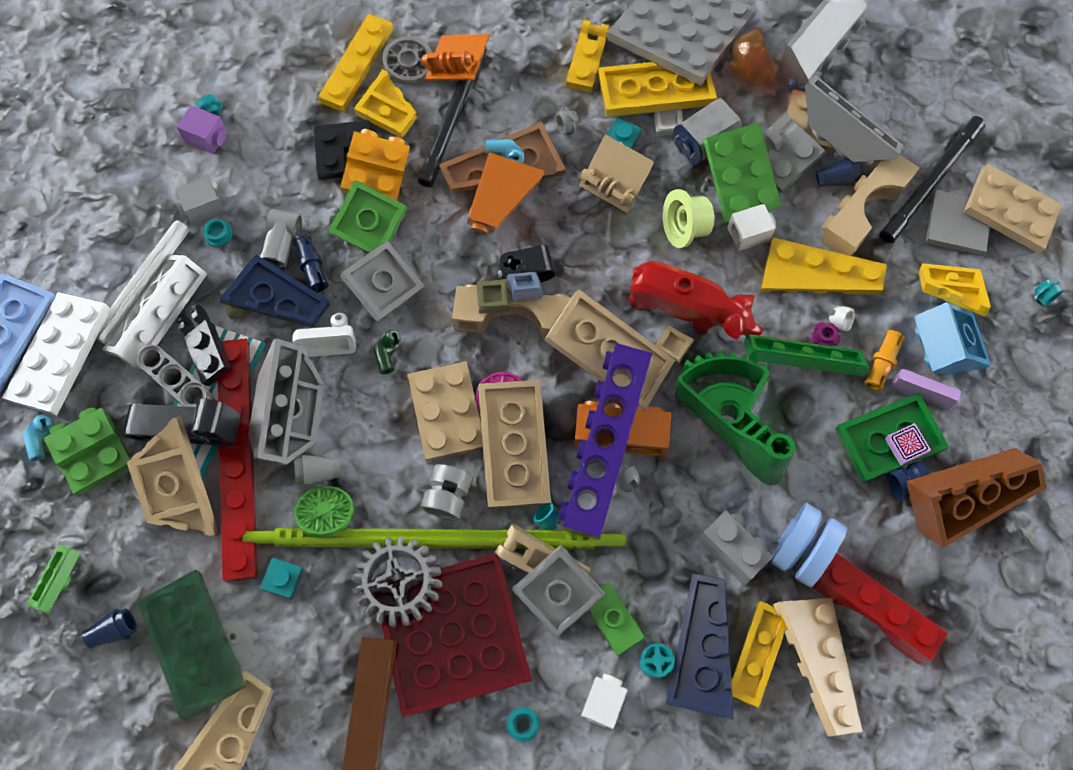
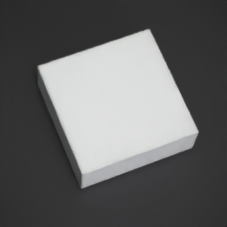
M682 109L653 112L656 136L673 135L674 128L683 122Z

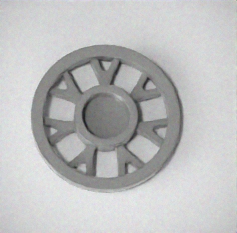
M415 37L394 39L383 51V67L389 76L398 82L408 84L419 82L426 78L428 68L426 70L418 68V65L422 64V58H419L418 54L426 51V53L432 52V50L424 41ZM407 43L415 44V49L407 48ZM395 46L401 49L398 54L392 50ZM387 59H395L397 63L388 64ZM399 68L404 70L401 75L395 73ZM414 70L417 75L409 77L408 72Z

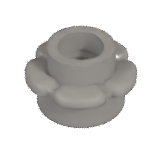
M564 107L563 111L556 113V123L559 131L562 134L569 132L574 134L576 132V127L579 126V118L574 110L569 111L568 107Z

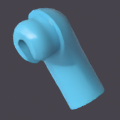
M485 140L486 155L489 152L500 154L502 157L523 163L525 158L524 152L513 140Z
M47 415L36 416L23 433L29 461L31 462L41 461L46 457L42 445L43 438L48 436L52 428V420Z

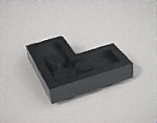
M369 120L313 126L316 171L319 180L343 178L346 168L345 153L349 152L354 131L361 133L363 129L371 130Z

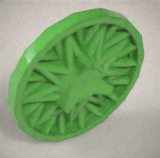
M332 486L316 487L305 492L298 499L294 508V519L299 529L309 536L320 538L333 536L343 531L351 522L354 514L353 501L348 493Z

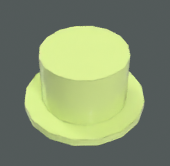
M681 189L671 191L665 199L662 217L667 239L673 246L683 248L689 246L693 238L708 236L712 232L715 219L714 209L709 199L704 196L690 197L686 191Z

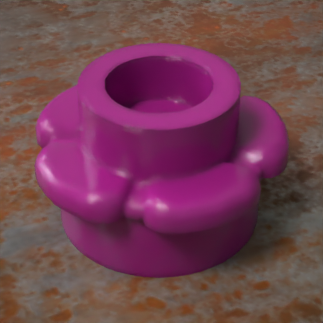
M825 322L816 324L814 331L811 333L813 344L837 346L840 343L841 336L838 334V327L832 323L825 324ZM824 333H827L829 337H824Z

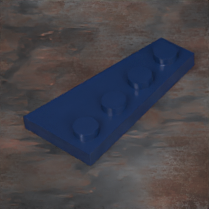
M692 573L666 704L734 720L726 581L720 578Z

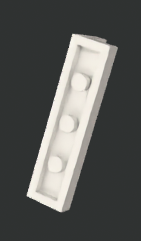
M169 255L102 350L108 355L119 357L134 369L140 370L141 368L137 364L136 359L140 349L147 345L159 344L207 273L186 256Z

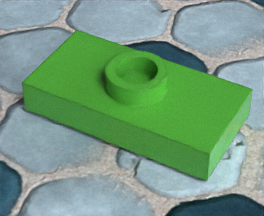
M57 546L27 602L28 605L49 614L59 593L63 592L69 585L71 580L70 572L81 553L68 547Z
M610 582L600 587L605 592V596L592 606L588 612L616 656H619L642 641L645 636Z

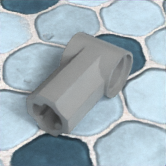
M271 209L268 213L266 220L267 236L261 257L279 269L287 266L293 240L301 234V214Z

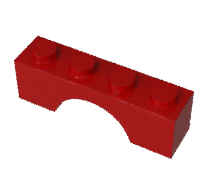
M838 553L835 554L819 580L812 586V588L826 598H832L834 604L848 607L869 619L886 634L890 645L917 664L931 661L948 635L941 627Z

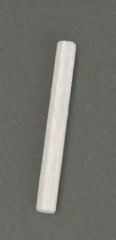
M177 220L173 222L110 307L109 314L96 338L97 341L103 344L108 342L166 259L174 253L188 234L189 229L185 224Z

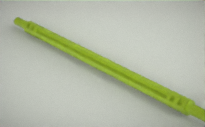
M275 528V531H246L243 536V542L274 544L275 547L374 548L373 544L378 542L381 548L387 547L385 543L387 537L392 539L393 545H397L399 536H403L406 547L412 539H415L418 542L417 548L426 545L428 548L497 549L500 543L506 541L508 530L345 528L333 536L320 538L309 536L299 528ZM526 530L529 534L554 548H558L560 545L565 549L594 550V546L626 547V534H601L600 539L597 540L567 530ZM519 543L516 549H527V547Z

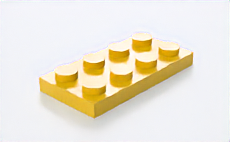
M653 62L598 68V79L606 117L706 107L717 100L711 73L700 86Z

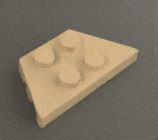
M182 416L173 418L158 435L154 436L140 452L136 453L127 462L146 522L160 526L170 525L174 529L184 531L188 529L205 532L204 535L208 536L215 535L219 532Z

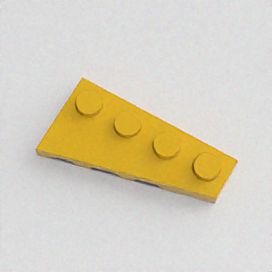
M773 237L770 242L759 293L784 291V293L797 294L798 291H814V294L841 292V294L880 295L883 291L887 264Z

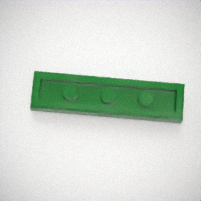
M751 334L746 335L744 340L748 359L753 361L866 377L869 370L865 357L860 350Z

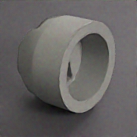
M634 465L621 472L617 477L616 485L625 492L633 491L630 482L637 488L640 484V476Z

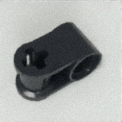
M544 244L506 252L499 260V280L507 279L509 274L536 272L541 283L552 279L556 275L549 248Z

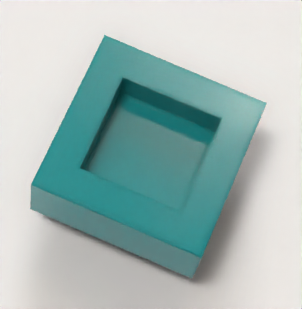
M617 117L607 135L633 149L641 135L642 128Z
M271 558L260 589L293 600L304 569L300 566Z

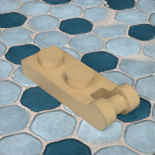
M511 524L507 531L508 537L506 541L500 543L495 552L502 559L530 573L556 548L529 534L520 526ZM519 543L527 547L523 555L515 551ZM576 560V562L589 574L590 567Z

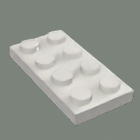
M57 292L2 398L12 404L57 416L111 308L105 303Z

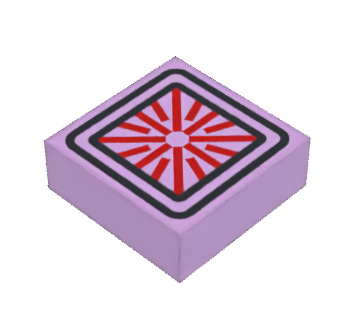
M915 423L885 438L900 466L931 451Z

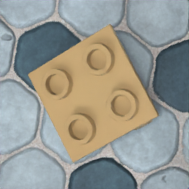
M605 134L588 169L585 168L580 174L579 178L582 181L579 186L628 213L655 162Z

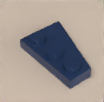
M257 254L219 298L222 304L313 328L330 306L329 300Z

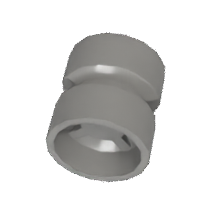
M434 465L429 479V484L432 488L425 491L420 508L442 519L460 520L465 504L461 498L468 495L473 477L465 471L451 466ZM441 488H445V489H447V490H451V491H453V493H451V492H449V491L442 490Z

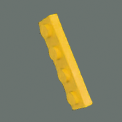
M368 13L319 94L318 98L321 104L341 112L346 111L392 33V22Z

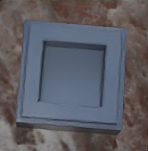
M536 272L507 275V286L513 301L543 297V288Z

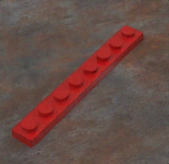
M247 338L221 341L232 369L217 380L218 401L241 414L236 445L219 446L222 580L225 582L258 579L257 544L254 542H243V536L246 531H256L254 457L248 436L252 402L250 347Z

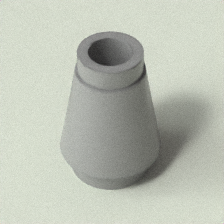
M303 455V458H295V483H304V486L340 478L339 459L333 460L331 458Z

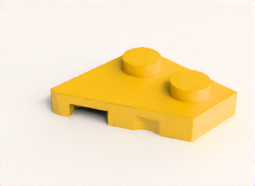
M385 70L380 72L354 108L355 115L369 120L374 125L400 138L405 136L417 119L416 111L404 99L403 93L398 87H395Z
M922 263L919 277L923 292L979 315L987 316L991 306L981 269Z

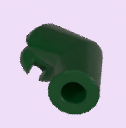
M396 330L385 332L373 348L381 375L390 374L394 371L391 356L401 341V335Z

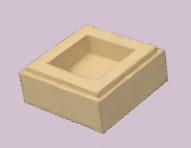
M668 325L657 341L656 346L675 359L673 364L679 366L694 339Z

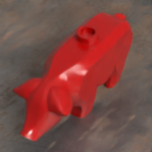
M658 261L642 263L639 267L633 268V282L630 287L631 295L629 297V304L632 308L639 311L644 308L653 310L659 308L662 312L672 317L693 321L694 331L702 334H708L710 328L718 325L734 339H739L741 335L751 334L760 336L762 334L763 328L755 322L751 311L755 298L754 295L738 294L730 298L717 283Z

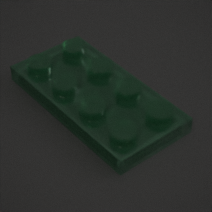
M195 569L137 601L180 719L187 721L247 687L201 572Z

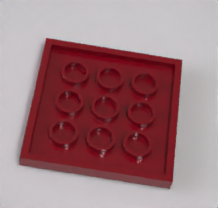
M496 553L440 568L441 574L432 579L441 580L442 587L431 588L432 591L439 595V599L437 601L427 599L432 610L427 612L421 607L418 610L422 616L421 620L417 621L412 613L408 615L410 624L407 626L403 624L401 617H398L397 625L391 627L389 625V616L381 624L384 639L397 641L392 676L402 718L532 682L500 557ZM405 578L395 580L394 582L390 583V585H394L399 594V587H401L400 581L404 580ZM424 580L419 581V584L412 586L408 590L407 604L418 596ZM374 592L375 599L379 603L390 607H397L394 594L390 592Z

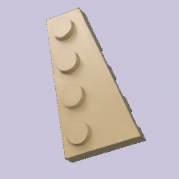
M833 599L781 601L773 604L777 615L782 614L787 630L784 632L789 644L794 643L801 660L798 663L801 674L809 679L813 689L810 695L827 737L862 732Z

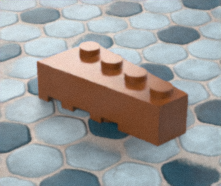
M1013 448L907 481V486L918 531L944 548L1046 489L1043 464L1020 450Z

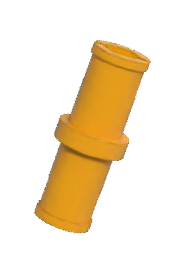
M894 330L886 332V337L879 352H875L872 358L874 363L864 382V385L868 386L869 389L874 391L883 390L891 369H895L898 363L896 357L906 339L904 335H901L902 333Z

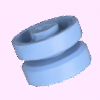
M806 502L781 535L770 563L785 572L790 570L798 559L801 558L795 570V577L798 581L811 588L819 580L835 556L845 537L847 526L831 518L826 520L816 532L822 518L821 511Z

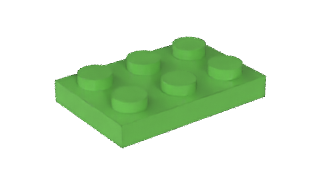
M760 122L703 139L725 223L730 221L733 213L765 204L767 210L781 207Z

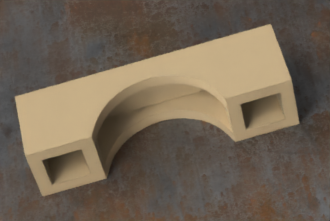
M901 155L896 159L875 160L869 168L872 173L868 177L863 175L853 189L856 191L851 197L847 194L837 208L840 212L836 217L831 214L821 227L824 233L820 242L837 253L852 256L872 229L865 216L864 205L877 199L896 201L911 183L920 168Z
M477 285L457 286L452 314L453 329L456 331L483 333L493 320L504 315H519L529 319L537 327L541 339L544 340L571 298L566 294L558 293L553 296L543 295L542 298L513 301L510 291L507 289L509 311L479 313Z

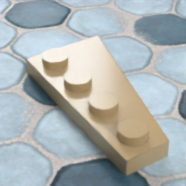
M244 670L173 770H242L274 689L250 672Z

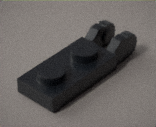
M195 304L190 310L192 318L198 324L196 328L193 321L186 315H181L176 321L179 330L185 335L184 339L199 379L203 385L209 387L232 368L214 323H211L205 309L199 304Z

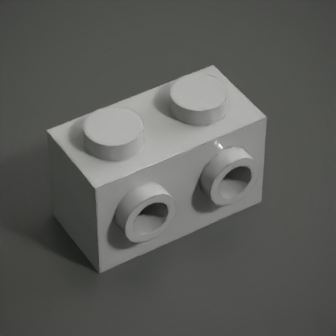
M724 511L698 539L743 586L773 558L769 553L770 548L759 537L754 538L746 530V525L742 519L735 514L730 515L727 511Z

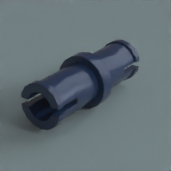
M306 234L305 242L304 235H299L293 240L300 259L299 267L301 271L305 272L310 289L316 292V286L318 292L324 291L329 284L321 267L323 264L320 255L316 254L311 236Z

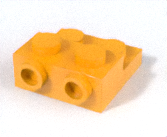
M363 129L361 133L354 131L340 192L348 194L353 182L357 180L397 201L409 158L410 146L405 145V141L399 137H390L389 140L378 138L377 133L372 130Z

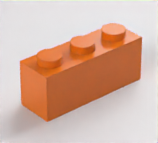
M596 401L578 404L574 448H579L581 440H588L590 429H586L585 425L589 411H596L598 402ZM619 405L604 407L606 414L611 417H617L622 413ZM648 407L645 410L637 409L624 453L666 457L670 444L671 412H664L662 408ZM600 433L595 438L597 444L601 447H609L613 444V438L607 433Z

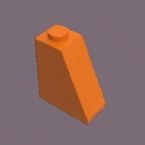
M489 152L467 224L471 225V229L478 233L488 234V231L494 233L539 185L544 171Z

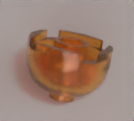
M760 28L740 36L732 48L733 59L728 60L733 76L739 74L741 80L750 86H760L776 80Z

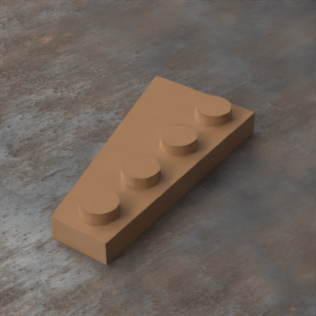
M542 121L498 139L513 140L524 152L523 164L543 170L542 178L565 174L566 169ZM485 145L439 164V169L451 193L478 188L488 157Z

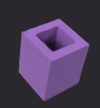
M192 105L189 106L176 126L185 143L212 154L215 153L218 146L222 145L226 139L227 131L220 116Z

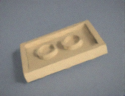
M987 163L981 168L963 212L1039 254L1046 249L1062 204Z
M467 361L407 374L426 463L483 450L481 422Z

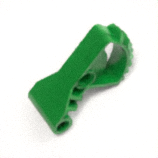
M721 350L717 357H714L709 352L706 354L705 360L699 355L694 359V363L687 360L684 363V372L676 381V397L731 446L746 468L756 478L768 485L779 483L794 455L795 443L786 434L774 433L770 429L771 426L765 425L760 418L752 413L769 378V363L761 366L758 364L759 361L747 360L746 353L741 358H738L734 350L730 353L729 357L725 356ZM732 374L754 381L758 386L755 391H752L737 383L720 382L709 385L696 393L688 384L707 375ZM728 415L733 417L734 420L729 421L724 419L722 416Z

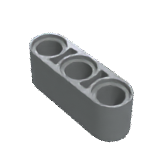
M147 345L138 352L136 359L140 368L182 406L196 407L197 403H192L199 395H203L202 399L215 400L201 382L159 346ZM160 359L157 365L151 367L155 360ZM181 377V380L176 385H172L174 379Z

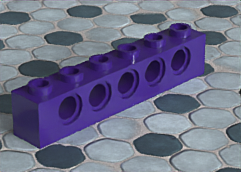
M618 343L615 344L613 352L607 351L602 369L608 370L605 382L598 380L594 398L599 400L596 411H589L585 425L586 429H590L587 441L581 440L576 458L582 461L578 472L572 470L567 489L573 490L570 502L563 501L558 520L564 521L563 530L597 540L600 539L653 353ZM618 374H624L629 378L630 384L625 387L617 386L613 381V377ZM614 403L620 406L622 413L617 417H611L606 414L604 407ZM600 433H607L613 438V444L609 447H601L597 444L595 438ZM592 463H599L603 466L605 474L600 478H592L588 475L586 468ZM584 493H589L596 499V505L592 509H583L578 504V497Z

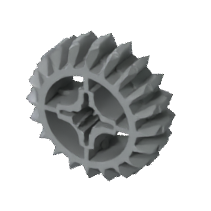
M399 536L397 545H393L392 539L387 537L385 539L387 547L382 549L380 544L375 542L373 544L376 550L374 555L369 551L363 552L368 562L366 564L363 562L356 563V567L363 571V574L353 575L352 580L362 583V585L353 588V593L359 596L364 595L357 601L359 607L369 605L365 612L369 618L378 612L376 621L379 624H383L387 616H389V625L391 627L397 625L398 617H401L403 624L407 626L410 624L408 615L413 613L415 619L419 621L422 619L418 611L421 607L427 612L432 610L431 605L427 602L428 598L434 601L439 599V595L432 591L431 588L442 587L441 580L432 579L441 574L440 567H431L436 563L437 559L435 555L426 557L429 551L426 545L416 551L418 542L415 539H412L406 547L403 536ZM398 557L413 559L423 570L402 569L398 562ZM387 560L386 573L381 577L375 578V581L372 582L376 569ZM394 568L402 579L405 577L404 580L400 581V594L393 584L390 585L395 580ZM424 580L418 596L407 604L408 590L412 586L419 584V581ZM380 591L381 593L390 592L394 594L397 607H390L379 603L374 598L373 593Z

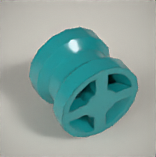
M655 643L649 645L642 652L639 666L645 676L657 680L664 678L672 671L675 658L669 647L664 644Z

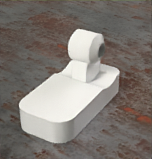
M336 313L331 317V327L299 329L293 333V343L305 346L308 357L351 354L356 351V339L353 328L349 326L347 317L343 313Z

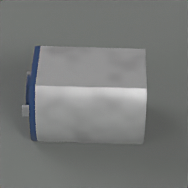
M718 98L677 125L673 130V140L693 165H697L708 158L703 139L741 128V119L722 98Z

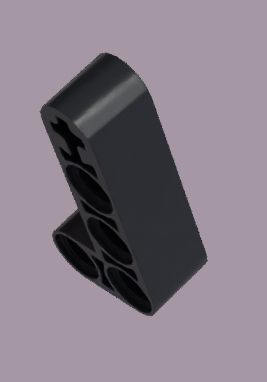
M199 399L197 400L196 407L129 405L123 436L126 438L150 441L168 425L171 419L182 416L190 444L236 445L241 414L222 402Z

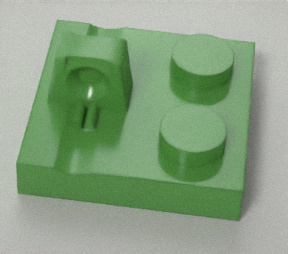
M355 180L328 232L370 253L387 240L389 243L391 242L408 207Z

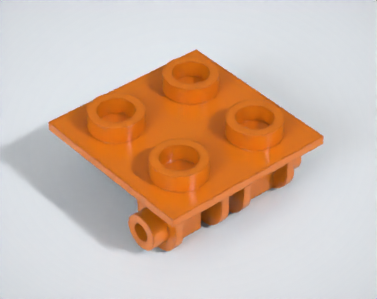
M441 35L435 53L427 52L426 55L422 56V64L428 68L426 81L474 80L490 35Z

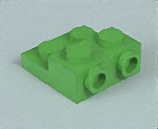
M102 408L83 410L79 414L80 419L69 425L68 423H60L50 429L51 434L43 438L55 464L61 467L73 494L76 496L82 495L129 469L127 462L131 459V456L111 416Z

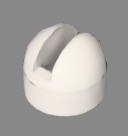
M844 306L834 308L831 311L833 315L829 316L830 323L838 327L839 330L849 331L854 322V309Z

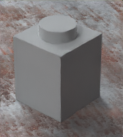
M209 176L175 188L179 199L175 201L178 211L182 217L187 216L192 225L225 213Z

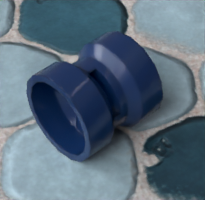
M917 461L909 464L905 470L897 469L889 472L887 480L893 495L899 501H905L910 499L907 481L930 473L923 463Z

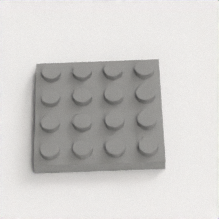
M635 0L607 32V40L701 86L755 18L756 9L738 0Z

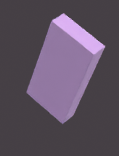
M901 369L892 379L889 388L908 396L920 393L924 402L947 411L958 402L961 391L905 369Z

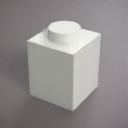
M765 204L733 213L727 228L739 252L770 242L776 229V221L773 214L768 213Z
M604 674L602 679L595 677L580 718L612 730L628 689L621 687V680Z

